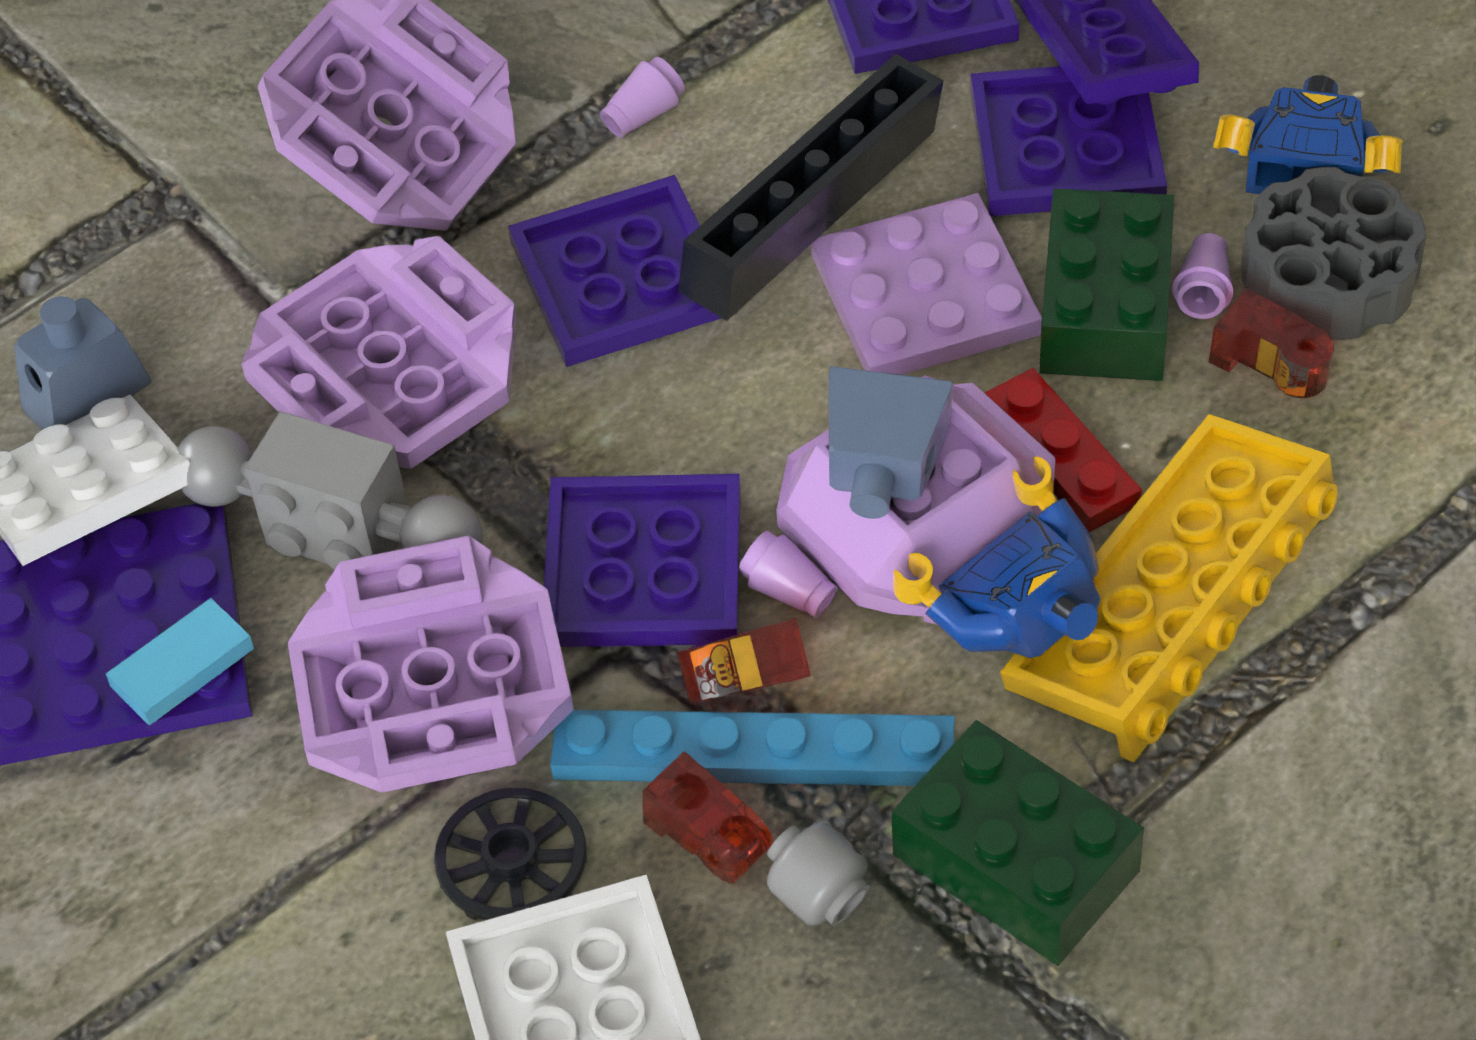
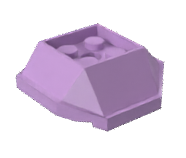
M430 0L329 1L262 75L258 84L259 94L276 150L368 221L375 224L447 231L510 155L516 145L513 111L508 92L510 80L507 59ZM377 117L387 119L392 125L381 122Z
M440 236L417 239L414 245H384L355 251L261 312L252 334L250 348L246 350L241 365L246 381L278 412H285L395 446L399 467L412 469L509 403L517 322L515 305L511 299Z
M924 375V376L922 377V378L935 379V378H932V377H929V376H926V375ZM973 382L955 384L952 386L950 428L921 497L915 500L891 497L889 511L881 518L869 519L855 514L849 506L851 492L838 491L829 485L828 429L788 455L776 510L777 526L857 606L890 614L923 616L924 622L936 624L925 614L929 608L923 602L912 605L899 601L893 589V571H899L908 580H919L908 567V555L910 553H920L931 561L933 566L932 585L940 591L938 585L1029 511L1037 516L1042 512L1039 506L1023 504L1017 498L1014 489L1013 470H1016L1020 479L1026 484L1035 485L1040 483L1043 479L1039 477L1034 468L1033 457H1041L1051 467L1054 488L1055 457Z
M471 536L339 562L325 584L326 591L309 609L288 641L304 749L309 765L381 793L516 765L574 710L548 589L519 569L493 557L490 549ZM431 682H437V683L432 684V685H426V684L431 683Z

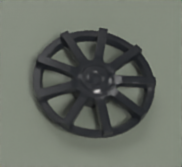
M527 788L493 790L465 803L445 823L437 839L434 852V865L440 888L457 907L465 912L467 917L473 920L477 918L489 920L572 896L571 892L581 879L587 862L585 834L574 813L565 804L551 795ZM518 798L513 823L498 825L488 809L487 803L500 799ZM532 800L545 804L557 812L549 822L534 833L525 827ZM473 810L488 831L483 842L454 832L457 825ZM565 826H569L574 840L573 848H539V845ZM447 846L482 856L477 862L451 870L447 869ZM572 863L561 883L549 877L537 865ZM483 874H489L488 879L473 899L462 893L455 885ZM523 879H530L549 894L525 905L521 882ZM504 882L508 883L513 907L488 906L487 903L498 887Z

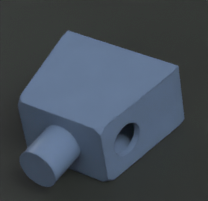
M59 296L49 299L40 309L42 323L19 337L14 345L21 406L23 412L42 430L53 425H67L90 414V410L96 404L106 399L123 398L127 395L133 396L152 383L150 376L122 331L88 298H79L74 301L69 297Z
M830 366L828 373L829 485L838 491L851 492L849 506L855 514L869 519L881 518L889 511L891 497L915 500L923 495L950 428L953 381Z

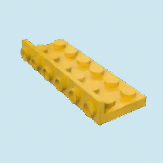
M1208 414L1097 551L1096 557L1099 572L1093 583L1101 599L1097 608L1098 621L1094 631L1083 640H1074L1064 635L1037 657L1028 658L1015 653L1000 671L1004 689L1116 734L1120 756L1135 762L1149 743H1155L1161 737L1166 728L1168 718L1183 698L1190 697L1197 690L1203 672L1219 651L1223 652L1230 647L1236 636L1238 626L1252 608L1260 606L1265 601L1272 582L1284 566L1298 558L1305 539L1320 520L1327 519L1332 513L1338 498V487L1334 484L1330 454Z

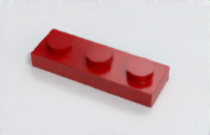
M1034 368L984 392L1055 457L1053 493L1060 500L1066 499L1089 533L1129 512L1139 501L1142 489Z

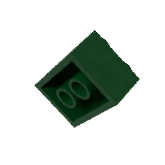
M1053 188L1041 323L1039 374L1163 381L1174 195Z
M978 720L973 722L892 810V847L894 856L1057 966L1061 964L1140 872L1144 827Z

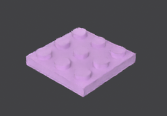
M979 193L820 236L811 244L813 260L860 363L866 371L903 375L1041 335L1042 317Z

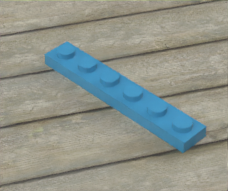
M573 710L554 728L550 766L553 780L915 786L954 744L955 716Z

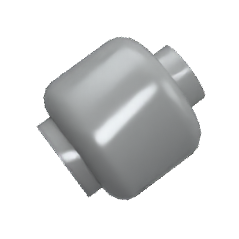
M816 823L805 828L803 831L799 830L795 825L791 826L775 840L767 853V856L773 861L767 875L768 889L806 925L815 926L826 921L832 926L840 924L860 905L870 889V884L865 881L868 872L866 858L827 823Z

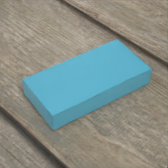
M210 598L107 672L106 677L110 687L150 726L252 651L254 646L250 635Z

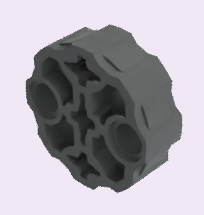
M1337 167L1306 169L1300 177L1287 182L1272 183L1255 199L1253 218L1250 224L1245 227L1241 262L1244 288L1249 293L1255 295L1263 304L1265 316L1289 331L1303 329L1319 333L1328 340L1359 338L1365 330L1379 324H1393L1410 307L1414 284L1420 274L1426 241L1425 226L1421 215L1410 210L1402 201L1400 190L1375 175L1361 177L1347 174Z

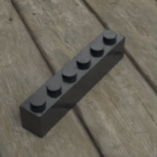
M897 54L891 57L684 240L678 292L728 321L934 132L944 80Z

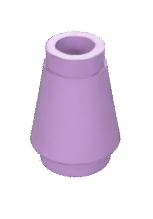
M654 57L649 62L641 61L607 103V106L600 111V117L614 135L623 138L629 132L636 130L678 106V97L685 92V86L677 72L662 58Z
M1205 233L1193 240L1192 246L1173 282V296L1179 308L1190 317L1197 319L1215 317L1232 300L1233 286L1227 252L1228 246L1226 241L1219 235Z
M769 531L763 532L744 555L738 570L741 575L748 579L747 585L749 588L804 613L807 612L814 618L820 617L825 612L838 590V586L830 582L828 577L785 534L777 537Z

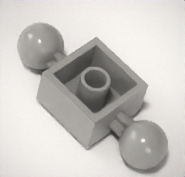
M279 411L254 453H252L250 446L243 437L235 431L221 426H208L197 429L185 437L178 446L179 454L187 457L190 462L187 472L188 485L181 488L182 492L194 502L212 507L230 504L242 495L253 497L266 545L271 546L274 550L285 556L297 557L300 555L328 564L335 570L341 561L395 551L400 543L402 549L471 536L482 544L483 534L480 520L475 511L463 500L450 495H433L418 501L412 507L408 506L395 446L389 443Z

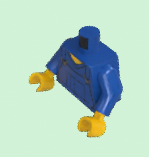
M1323 75L1309 77L1303 85V90L1287 87L1276 90L1269 106L1259 107L1246 118L1230 114L1221 115L1213 148H1227L1230 152L1238 153L1242 156H1248L1249 154L1246 193L1261 194L1272 183L1290 181L1300 177L1306 169L1337 167L1347 174L1363 177V170L1365 173H1383L1388 170L1394 173H1401L1403 140L1394 136L1380 135L1371 121L1362 119L1361 101L1355 96L1338 94L1336 82L1330 77Z
M1033 457L1034 468L1039 477L1043 479L1040 483L1035 485L1026 484L1020 479L1016 470H1013V482L1017 498L1023 504L1039 506L1042 512L1038 516L1029 511L938 585L940 591L932 585L933 566L931 561L920 553H910L908 555V567L919 580H908L899 571H893V589L899 601L912 605L923 602L929 608L925 614L962 648L970 652L1010 651L1033 658L1043 654L1064 635L1074 640H1083L1094 631L1097 625V608L1101 598L1093 583L1099 572L1093 539L1066 499L1063 498L1058 501L1054 496L1051 467L1041 457Z

